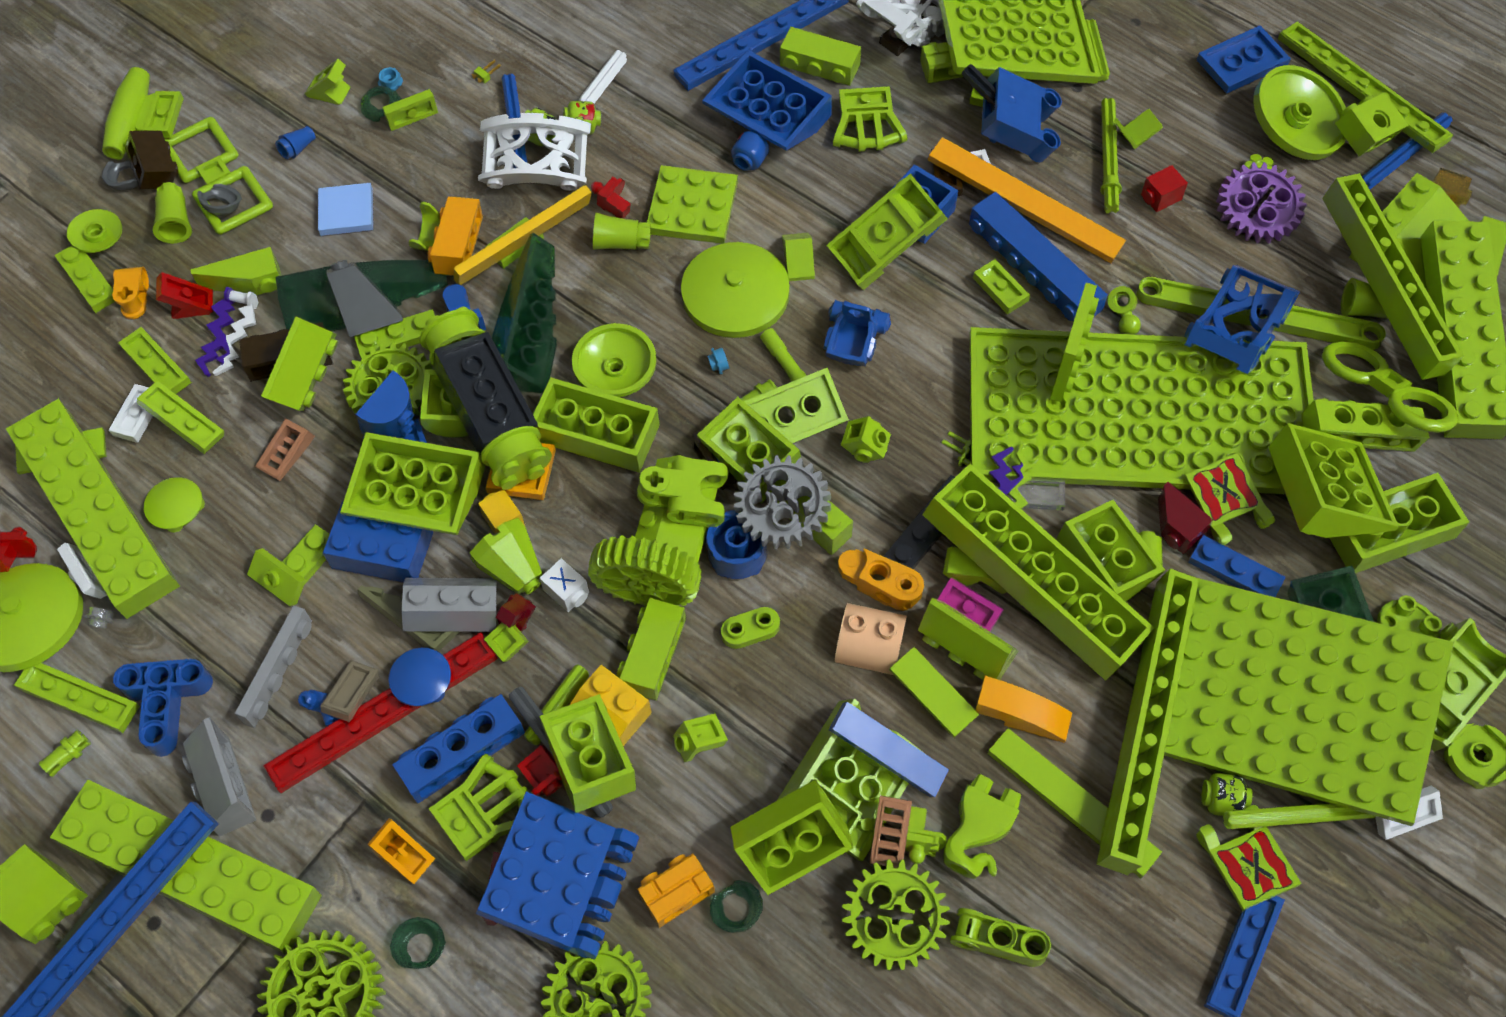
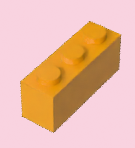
M448 196L445 207H441L440 224L434 229V243L428 249V261L432 262L434 274L454 275V267L472 256L483 219L479 199Z

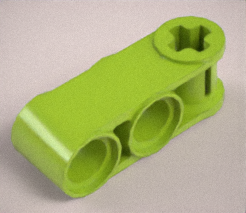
M959 908L957 910L959 921L955 935L951 936V944L962 949L982 952L1029 967L1040 966L1046 961L1051 950V942L1045 932L987 916L972 909ZM968 924L971 925L969 935L966 934ZM997 932H1003L1009 937L1010 943L1000 946L994 942L992 935ZM1030 941L1037 942L1042 946L1043 953L1032 955L1027 951L1025 944Z

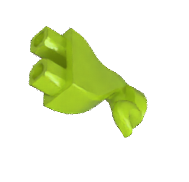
M978 774L971 785H967L958 807L960 826L948 839L943 856L945 865L951 870L971 879H976L980 876L985 867L988 868L991 876H996V862L987 853H979L973 858H969L964 853V850L992 844L1003 839L1010 832L1019 813L1018 807L1021 799L1020 793L1005 788L1000 800L988 795L994 782L982 774Z

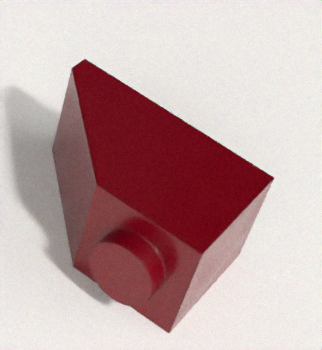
M1169 482L1163 486L1158 497L1161 536L1171 548L1177 549L1184 555L1207 533L1213 519Z

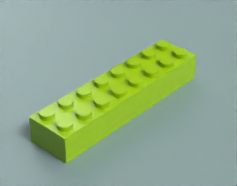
M1433 220L1420 237L1426 289L1464 355L1446 375L1437 376L1439 395L1448 400L1458 412L1457 425L1451 430L1444 432V437L1503 439L1506 436V342L1489 222Z
M59 398L6 428L112 604L126 619L180 587L73 415Z
M971 464L965 467L932 499L922 514L1105 681L1122 666L1155 628Z
M87 780L50 838L64 848L120 875L126 876L174 820L91 780ZM210 837L205 839L159 892V894L285 955L287 953L284 945L287 944L293 948L296 937H299L322 896L315 887Z

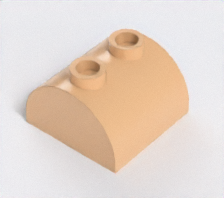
M847 603L839 633L835 662L893 675L889 669L898 661L907 616Z

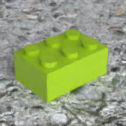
M816 779L730 827L734 850L767 895L854 848L846 823Z

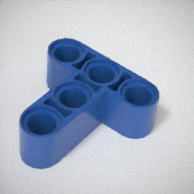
M182 659L122 665L114 673L113 683L130 700H142L138 733L139 740L152 754L163 757L172 753L177 745L181 697L205 694L212 687L213 677L200 661L196 659ZM199 673V676L194 681H190L192 676ZM168 676L165 682L159 684L162 678ZM137 678L133 685L128 686L132 680ZM165 705V708L161 712L156 713L157 709L160 706ZM163 734L162 738L158 742L153 743L154 739L158 735Z

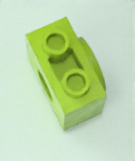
M1385 92L1375 97L1372 94L1358 103V106L1356 103L1349 105L1341 112L1343 116L1335 123L1359 157L1392 140L1409 126Z

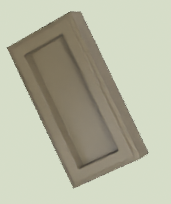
M351 660L321 704V712L350 722L379 678V670Z

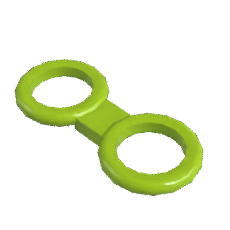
M1345 341L1333 342L1323 349L1322 360L1332 373L1344 380L1356 384L1370 385L1389 398L1388 406L1392 413L1409 426L1427 432L1440 433L1449 431L1457 425L1458 412L1448 400L1433 391L1411 387L1412 383L1389 368L1386 360L1376 351L1361 344ZM1351 354L1361 357L1373 365L1376 371L1361 372L1343 365L1335 355ZM1412 399L1426 402L1437 408L1444 418L1436 420L1418 416L1406 408L1402 401Z

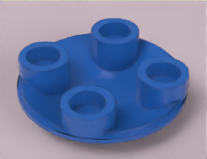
M415 648L402 654L391 667L389 673L390 689L399 702L407 705L423 706L432 702H439L444 698L445 691L450 683V666L446 658L434 649Z

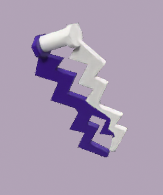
M226 287L224 298L211 306L220 318L206 326L216 339L201 346L206 355L195 360L207 377H210L211 374L206 363L215 359L221 363L213 371L215 376L234 368L230 361L239 358V356L233 349L232 344L248 336L244 328L256 325L254 309L257 308L259 302L257 295L253 292L243 293ZM235 302L247 304V306L239 308V311L245 318L234 322L227 313L235 310L231 304ZM231 324L236 332L225 335L221 328ZM224 348L227 353L219 357L216 351Z

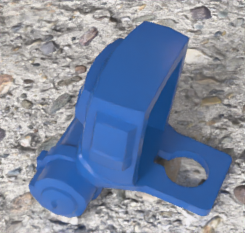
M835 300L828 312L829 320L834 322V326L829 327L826 333L823 347L826 350L825 355L845 364L866 367L867 362L872 360L876 349V334L885 335L890 328V314L879 309L873 310L869 307L847 301Z

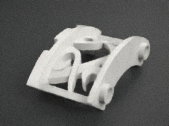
M858 0L856 3L860 11L872 18L882 17L895 26L893 30L897 37L910 46L911 44L917 47L930 43V38L934 35L940 37L945 33L938 0H927L923 5L919 4L921 0Z
M521 113L520 118L508 119V115L504 114L482 120L480 131L484 132L482 174L478 175V181L486 183L488 187L500 189L510 184L541 183L561 186L562 189L568 191L576 190L577 187L587 183V178L585 177L586 145L591 123L560 115L559 120L543 119V113ZM530 133H537L540 142L552 151L538 162L530 165L522 160L513 150L524 145ZM521 134L520 138L516 141L512 137L513 135ZM548 134L556 135L552 141L557 143V145L549 142L546 136ZM573 140H575V153L568 150ZM563 155L574 160V174L560 171L562 166L570 169L568 162L562 158ZM496 163L498 167L502 164L505 165L504 169L496 170Z

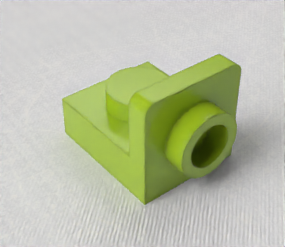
M715 713L683 721L673 735L675 748L681 753L684 762L692 761L699 752L722 747L728 741Z

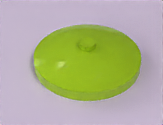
M1283 65L1269 71L1257 84L1253 98L1256 117L1267 136L1281 149L1302 159L1320 160L1331 156L1345 143L1346 138L1335 123L1343 116L1341 112L1346 106L1338 92L1323 77L1307 68Z
M729 242L704 250L687 266L681 282L682 301L689 317L705 331L722 337L741 338L765 331L780 319L789 301L790 284L783 264L768 250L749 243Z
M31 563L12 567L8 572H0V672L20 671L42 663L63 648L74 635L83 614V597L77 584L64 570L53 565Z

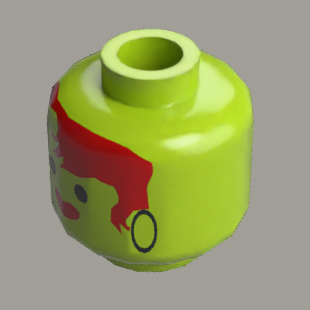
M570 101L568 107L563 109V116L591 123L590 134L588 135H592L595 132L596 126L601 125V112L595 109V105L591 101Z

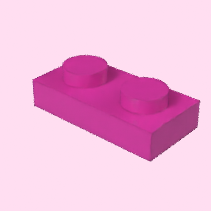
M954 578L949 579L938 600L945 602L989 632H991L1004 611L1000 606Z

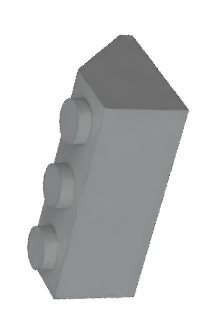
M405 578L402 595L403 631L492 632L496 628V580L494 578Z
M210 717L206 718L184 741L183 746L186 755L182 756L186 770L188 773L193 774L195 780L191 784L194 796L198 801H202L204 810L219 823L213 831L222 836L256 821V817L230 739Z

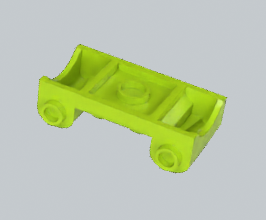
M910 173L844 231L837 234L826 246L846 268L857 285L864 290L885 273L883 269L924 234L926 237L929 236L948 218Z
M1471 618L1456 625L1451 622L1438 634L1442 639L1454 642L1431 745V749L1434 752L1449 746L1506 677V654L1495 649L1480 635L1475 621Z

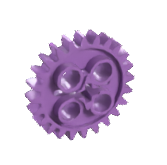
M1252 162L1249 169L1243 164L1239 171L1233 169L1231 175L1225 177L1218 190L1219 195L1216 202L1220 204L1217 211L1224 212L1220 220H1229L1227 229L1237 228L1236 236L1242 232L1245 233V241H1248L1251 236L1255 237V241L1258 244L1263 237L1268 244L1272 241L1273 237L1281 241L1284 235L1290 236L1293 229H1297L1305 215L1303 211L1307 204L1302 201L1306 195L1298 193L1302 185H1293L1292 183L1296 177L1286 178V169L1278 173L1277 165H1274L1270 170L1267 169L1266 162H1263L1261 168H1258L1255 162ZM1273 187L1274 190L1269 194L1267 200L1261 204L1253 218H1248L1268 189Z

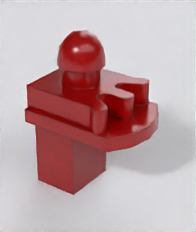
M612 176L605 186L599 181L593 182L591 190L594 194H597V205L604 211H609L617 218L624 219L630 212L631 203L619 196L624 188L625 180L622 178L616 179Z
M15 527L11 532H0V572H8L15 558H33L37 553L36 544L31 538L26 537L27 532L22 527Z

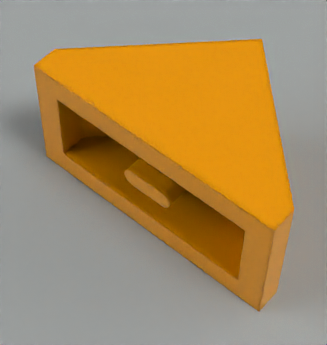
M390 818L367 844L381 860L412 884L417 882L435 860L428 851Z

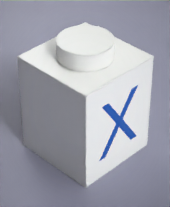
M562 558L539 578L543 591L567 612L574 607L582 605L588 597L587 581Z

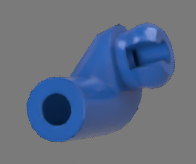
M317 690L301 692L298 697L300 706L308 710L320 712L325 726L339 719L321 712L320 706L327 697V693Z

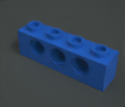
M502 694L497 697H490L484 700L479 708L471 714H464L458 717L452 723V726L443 732H436L430 735L425 743L417 749L404 752L399 756L398 761L392 765L417 803H420L475 767L484 754L493 755L522 736L525 731ZM482 725H492L488 732L478 733ZM456 742H465L462 749L458 751L451 750ZM438 759L437 764L433 768H424L428 760Z

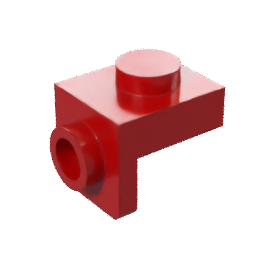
M544 745L539 746L517 765L534 789L531 793L536 796L545 794L548 797L562 786L560 782L562 779L555 759Z

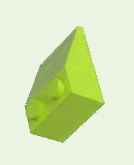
M739 397L732 401L697 434V438L721 463L727 466L728 471L738 482L747 483L744 478V472L753 475L752 465L755 464L760 468L764 467L763 459L765 458L770 464L774 463L775 456L777 455L780 462H785L787 456L790 455L791 461L794 464L801 458L800 450ZM763 477L761 478L762 483H760L759 488L762 500L764 501L768 489Z
M600 694L540 716L557 768L575 813L636 790L635 771Z
M26 844L0 865V921L19 936L34 944L50 936L55 930V926L66 916L76 912L80 908L82 901L88 897V894L65 869Z

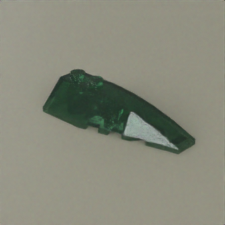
M382 260L355 263L396 307L402 305L401 302L410 297L417 299L448 286L447 276L444 274H434L432 262L428 260ZM331 266L276 277L278 300L286 329L291 328L295 317L315 324L323 322L325 329L329 331L346 328L327 276V270L332 269Z

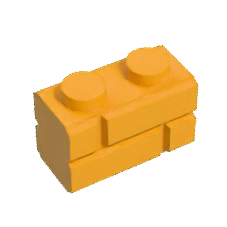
M693 853L688 857L685 854L677 856L668 864L669 869L660 875L657 872H653L640 882L642 886L637 889L639 896L659 928L715 893L711 879Z

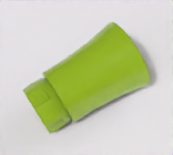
M166 182L157 187L153 234L158 240L170 244L186 241L192 234V228L188 219L182 188L175 183Z
M596 212L593 229V250L649 249L651 223L617 218Z
M1355 278L1349 279L1341 298L1342 315L1388 319L1369 283Z

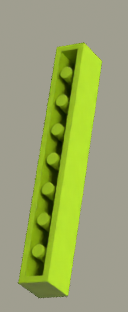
M1361 174L1336 178L1322 199L1421 379L1446 375L1464 357L1463 353Z

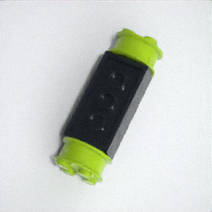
M460 307L440 316H432L426 321V326L420 334L419 341L423 348L430 351V363L476 451L480 452L482 463L490 466L493 472L491 475L493 484L502 487L503 490H508L528 479L534 480L541 477L545 473L544 468L550 462L552 454L548 448L542 446L540 442L541 433L537 429L538 423L489 332L479 329L477 314L467 307Z

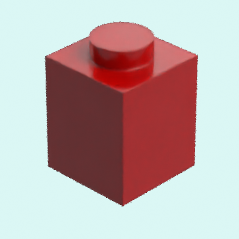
M1171 165L1146 177L1141 195L1144 201L1157 213L1182 200L1188 182Z

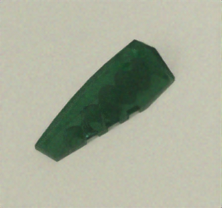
M535 233L530 234L518 260L498 314L492 340L519 390L543 393L550 379L557 348V338L553 337L556 314H553L552 304L556 300V290H553L552 278L555 277V248Z

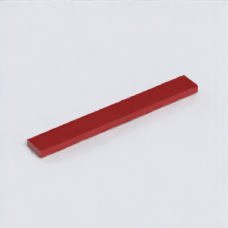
M481 632L443 655L448 661L451 670V679L446 691L498 659L495 652L484 640L485 637ZM389 688L361 705L350 722L338 719L263 766L277 790L283 793L421 706H411L399 702Z

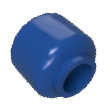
M753 131L743 132L731 149L734 164L744 171L758 169L769 153V145L766 139Z

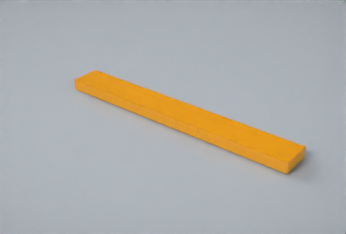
M943 137L929 154L928 161L988 195L997 192L1016 211L1112 264L1126 242V239Z

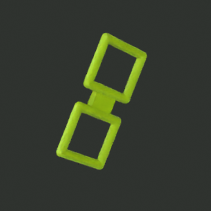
M207 117L172 134L171 138H164L165 141L169 142L172 161L177 163L180 179L184 183H189L199 177H202L206 185L194 190L192 197L217 234L222 235L273 208L272 201L247 166H242L230 172L225 165L237 159L239 154L214 117ZM210 129L225 153L188 171L173 149V146ZM243 178L260 202L221 222L216 214H212L202 207L197 193L198 191L205 193L211 190L214 184L230 185Z

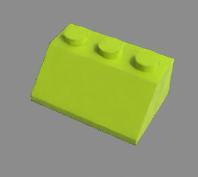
M295 317L261 397L298 411H304L305 407L310 408L316 392H313L316 381L321 382L327 370V366H324L328 355L332 356L338 345V340H335L337 334Z
M1114 500L1066 521L1056 538L1062 546L1124 601L1134 597L1165 572L1164 567Z
M932 598L918 628V631L924 634L922 638L924 642L935 649H938L941 645L950 651L948 657L961 666L967 662L976 668L974 674L984 680L985 676L1001 680L1019 650L959 611L935 598Z

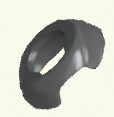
M129 160L120 163L109 161L102 171V179L113 189L126 191L138 186L136 177L120 183L117 182L120 171L132 168Z
M214 184L211 190L205 193L198 191L197 193L199 202L206 211L222 216L236 211L242 200L241 194L235 188L223 184ZM216 198L226 202L227 205L211 206L207 200Z

